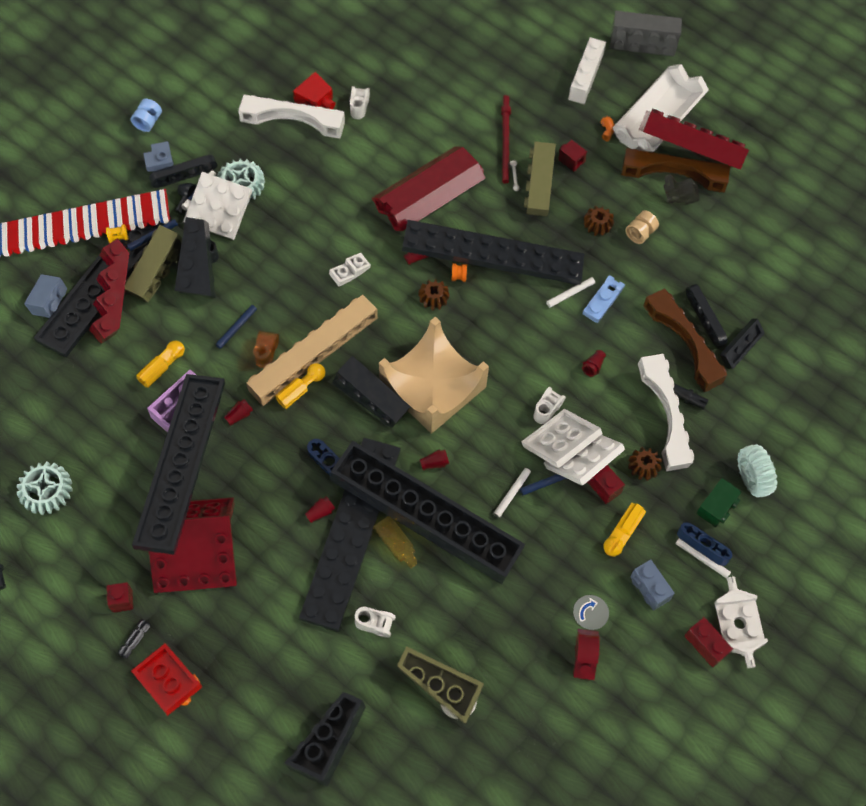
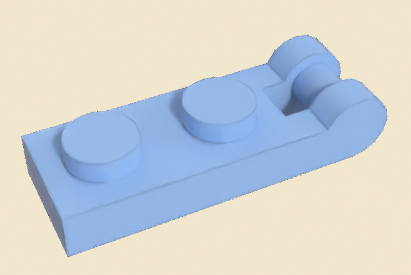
M609 275L585 307L582 314L598 324L622 292L625 284L621 281H615L614 277ZM611 286V287L615 288V290L612 291V290H610V289H608V288Z

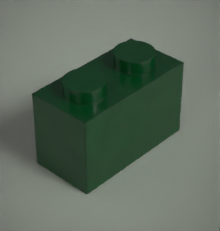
M721 478L699 507L696 514L714 527H717L720 522L724 524L730 516L728 513L729 509H735L741 501L738 497L742 491Z

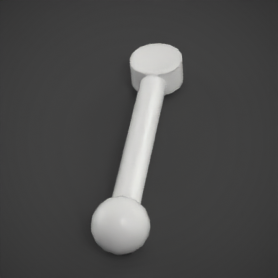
M513 160L510 162L514 178L513 190L518 191L520 186L517 183V162Z

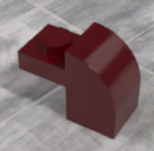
M577 629L574 678L595 680L600 648L598 631Z

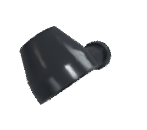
M183 183L178 186L177 192L182 199L174 209L176 213L182 215L183 209L181 206L196 189L197 186L195 184Z

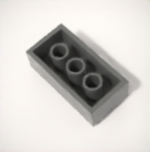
M615 11L609 49L675 56L681 35L682 18Z

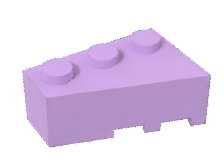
M191 370L185 373L147 408L150 417L167 433L186 374L196 375Z

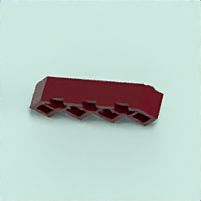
M118 238L103 247L100 253V257L108 267L99 273L96 280L105 292L95 299L93 305L102 317L92 323L89 329L100 344L116 335L120 328L129 252Z

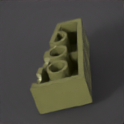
M535 142L534 148H530L529 158H532V163L528 164L527 175H530V181L527 180L526 191H529L528 197H525L524 208H527L526 214L548 216L556 144Z
M159 225L153 232L151 241L145 246L142 257L135 263L131 276L126 279L125 290L130 295L147 303L151 300L161 286L160 280L169 275L172 263L179 261L180 256L178 255L181 251L182 237L178 233Z
M406 646L397 665L398 669L466 726L484 683Z

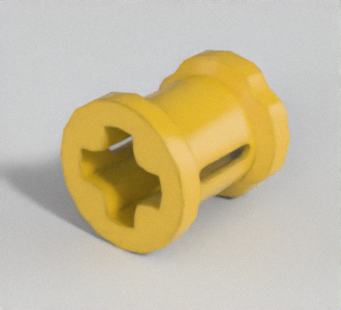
M125 224L111 229L106 227L109 243L117 238L119 240H128Z

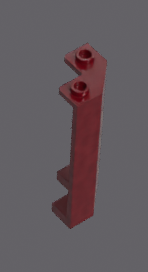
M454 146L372 197V200L380 214H387L394 230L404 231L408 220H421L484 180V170L464 147Z

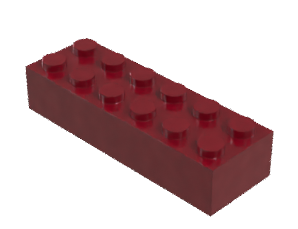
M656 109L646 110L638 129L639 131L741 170L749 152V149L745 148L746 144L735 140L728 142V137L717 133L716 136H713V131L702 127L697 130V125L686 121L683 124L679 123L681 119L668 115L666 118L663 116L664 112Z

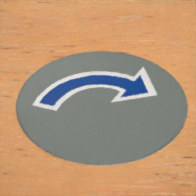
M586 595L577 600L574 605L573 614L580 626L585 629L596 630L606 624L609 618V609L601 598L595 595Z

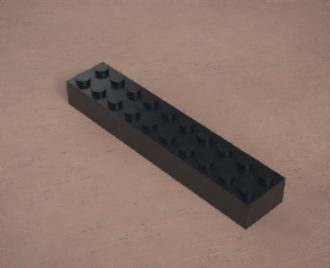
M353 440L331 471L330 481L500 584H503L525 546L523 542Z

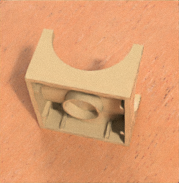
M434 317L430 320L429 327L422 339L408 354L392 363H389L385 358L379 362V379L411 406L408 412L432 434L486 388L489 366L484 361L479 366H476L461 357L445 337L441 321Z

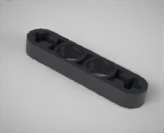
M206 155L155 171L150 174L149 179L154 188H160L201 175L202 172L208 173L217 168V162L213 155Z
M697 284L686 287L687 298L716 347L727 344V335L700 287Z

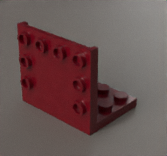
M234 497L191 501L175 555L149 551L154 593L237 586L231 518L235 505Z

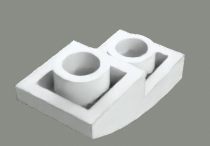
M358 253L346 258L344 264L330 269L329 275L340 287L360 276L371 265L362 253Z

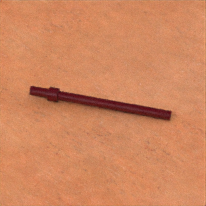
M504 95L503 106L501 107V115L503 116L502 183L507 184L509 183V116L511 115V107L509 106V96Z

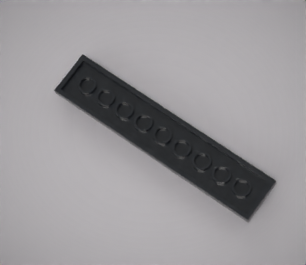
M159 221L155 226L148 223L145 228H139L136 224L134 230L126 229L128 240H120L129 252L126 279L134 271L135 263L140 260L145 246L150 241L132 251H129L127 244L157 229L159 225L162 226L166 223ZM100 255L34 337L35 341L66 358L100 315L93 303L105 290L96 279L99 273L108 267Z
M413 220L407 221L402 251L581 285L584 253Z
M186 374L132 543L133 549L175 555L224 390V378Z
M363 438L361 446L396 466L401 448L368 438ZM347 490L343 493L299 616L300 621L337 632L340 630L380 510Z

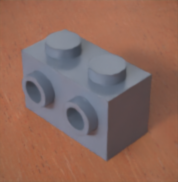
M41 274L24 304L32 315L50 318L66 294L67 287L61 278Z
M652 560L634 569L630 576L633 584L640 590L644 600L651 606L653 611L669 602L675 594Z

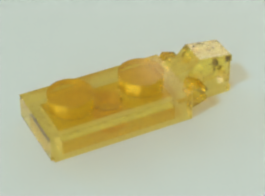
M388 516L373 526L396 559L400 562L404 560L410 569L417 565V559L413 555L415 553L413 544L393 518Z

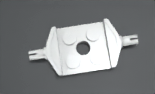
M728 577L726 579L729 591L715 601L721 634L733 648L731 652L745 656L747 668H754L756 665L753 652L768 642L767 638L764 639L756 605L757 595L737 589L735 577ZM735 619L743 621V629H739L734 625Z

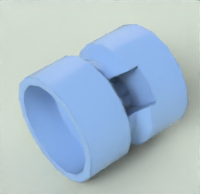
M147 98L143 99L137 110L133 113L131 122L137 129L149 132L161 115L162 109L155 101Z

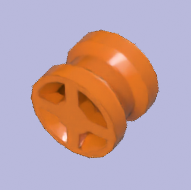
M452 263L451 281L461 280L466 282L467 264L457 265Z

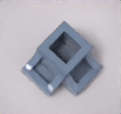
M168 141L151 144L152 152L143 153L147 172H155L174 166Z

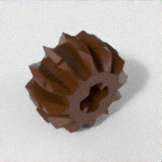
M595 205L593 209L589 208L584 216V228H588V233L594 232L595 236L597 233L603 236L604 233H609L613 227L614 216L610 213V209L604 210L603 206L598 208Z
M436 279L434 282L428 280L427 284L422 283L421 289L418 292L420 303H424L425 308L430 306L432 311L434 307L440 310L441 305L446 306L447 300L450 297L448 286H444L443 281L437 283Z
M643 447L639 451L634 450L633 456H630L628 460L630 462L628 468L633 470L632 476L638 474L639 480L645 477L647 481L651 477L655 478L658 474L657 472H660L662 468L660 465L662 460L657 458L658 452L651 453V448L645 451Z

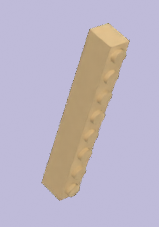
M364 295L353 299L346 308L340 309L330 320H325L321 327L311 331L302 341L296 342L289 351L282 353L272 364H267L257 375L251 376L248 382H246L248 391L264 406L295 378H301L305 375L311 364H319L378 318L377 308Z

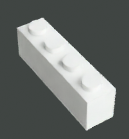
M590 37L572 82L568 100L585 104L604 54L605 41Z

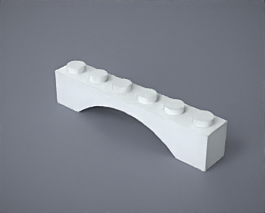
M243 95L239 108L240 122L260 124L273 119H294L311 125L323 136L339 139L345 124L343 111L290 103L288 101H278L270 98Z
M664 354L641 357L638 362V368L642 382L649 386L658 396L667 415L668 436L661 453L666 472L688 468L694 461V453L692 449H689V435L684 430V417L679 412V399L674 394V381L668 372L669 362L667 359L665 360Z

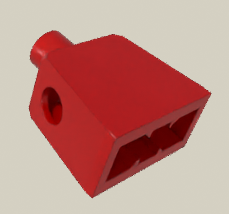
M316 72L293 90L294 102L297 104L325 107L332 110L336 105L333 101L332 88Z

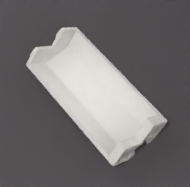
M682 64L669 66L615 124L613 130L620 142L629 148L654 152L664 140L638 130L646 110L651 111L653 108L664 112L663 116L666 118L668 115L682 120L709 89L702 76L689 78Z

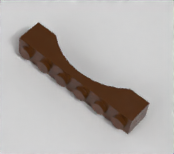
M627 148L621 175L640 178L644 175L658 172L676 173L695 180L707 190L725 193L729 182L730 166Z
M664 288L647 296L643 307L651 318L674 330L686 342L694 360V379L704 393L721 385L727 377L726 369L723 365L719 364L714 352L706 346L705 340L696 332L693 323L688 321L683 309L675 303L672 294L668 293Z

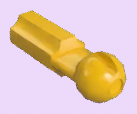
M180 341L169 342L166 349L136 375L138 381L144 387L149 388L176 359L183 356L185 352L184 345Z
M318 363L311 364L307 369V374L302 379L295 378L275 395L277 402L284 409H287L308 391L307 386L313 381L323 380L326 373L325 368Z
M631 503L609 538L605 540L603 548L607 555L613 557L622 553L623 547L646 513L641 505Z

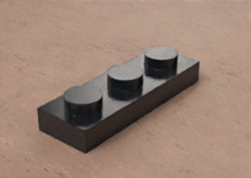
M752 318L720 354L727 369H734L765 334L758 319Z

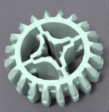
M241 159L238 162L233 160L231 164L226 163V167L221 166V171L218 172L219 178L251 188L253 191L250 198L254 200L256 195L260 196L264 188V174L259 165H256L254 161L249 163L248 159L244 162Z
M758 444L740 449L737 458L739 473L747 490L757 498L774 493V490L777 488V475L767 451Z
M47 461L44 466L39 462L36 468L30 466L31 471H24L25 477H19L21 483L17 484V489L19 490L17 496L20 498V503L27 510L31 509L32 513L35 514L39 511L40 514L44 515L46 510L49 514H52V509L54 508L59 511V505H66L64 499H70L69 492L73 490L70 486L72 485V480L69 473L63 467H58L56 463L50 465ZM50 476L58 478L60 483L55 484V482H52ZM30 493L38 495L39 500L32 499Z

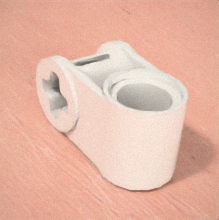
M352 86L350 98V115L352 118L361 119L365 116L369 101V88L358 89Z
M548 387L536 404L533 415L534 420L539 424L548 422L562 406L566 396H561L554 392L551 387Z
M361 607L355 613V626L360 630L371 632L381 637H390L391 632L389 631L392 621L395 620L396 616L386 611ZM361 615H366L369 617V621L361 622L358 618Z

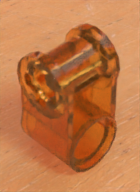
M258 332L253 350L258 367L264 368L267 364H272L279 343L278 333Z

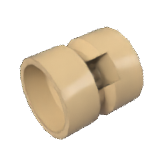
M642 211L626 227V234L634 243L642 244L659 227V221L651 212Z

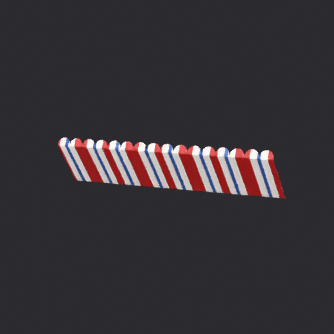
M166 189L0 223V257L1 253L6 257L11 256L13 252L21 254L24 249L32 252L35 246L38 249H44L46 245L55 247L58 242L65 245L69 242V239L72 242H78L80 236L84 240L90 239L92 235L99 238L103 232L106 234V227L111 229L125 224L126 229L134 230L136 224L139 228H145L148 223L152 226L157 225L159 221L161 223H168L170 215Z

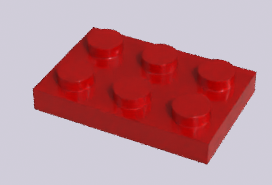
M166 643L131 670L167 716L202 688L198 680Z

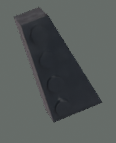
M185 218L175 291L216 298L210 248L209 223L203 219Z
M353 356L339 369L332 382L333 385L380 418L382 423L392 428L411 407Z
M342 692L325 713L323 719L313 727L312 732L298 745L297 750L291 757H288L284 764L290 770L328 787L366 709L363 700Z

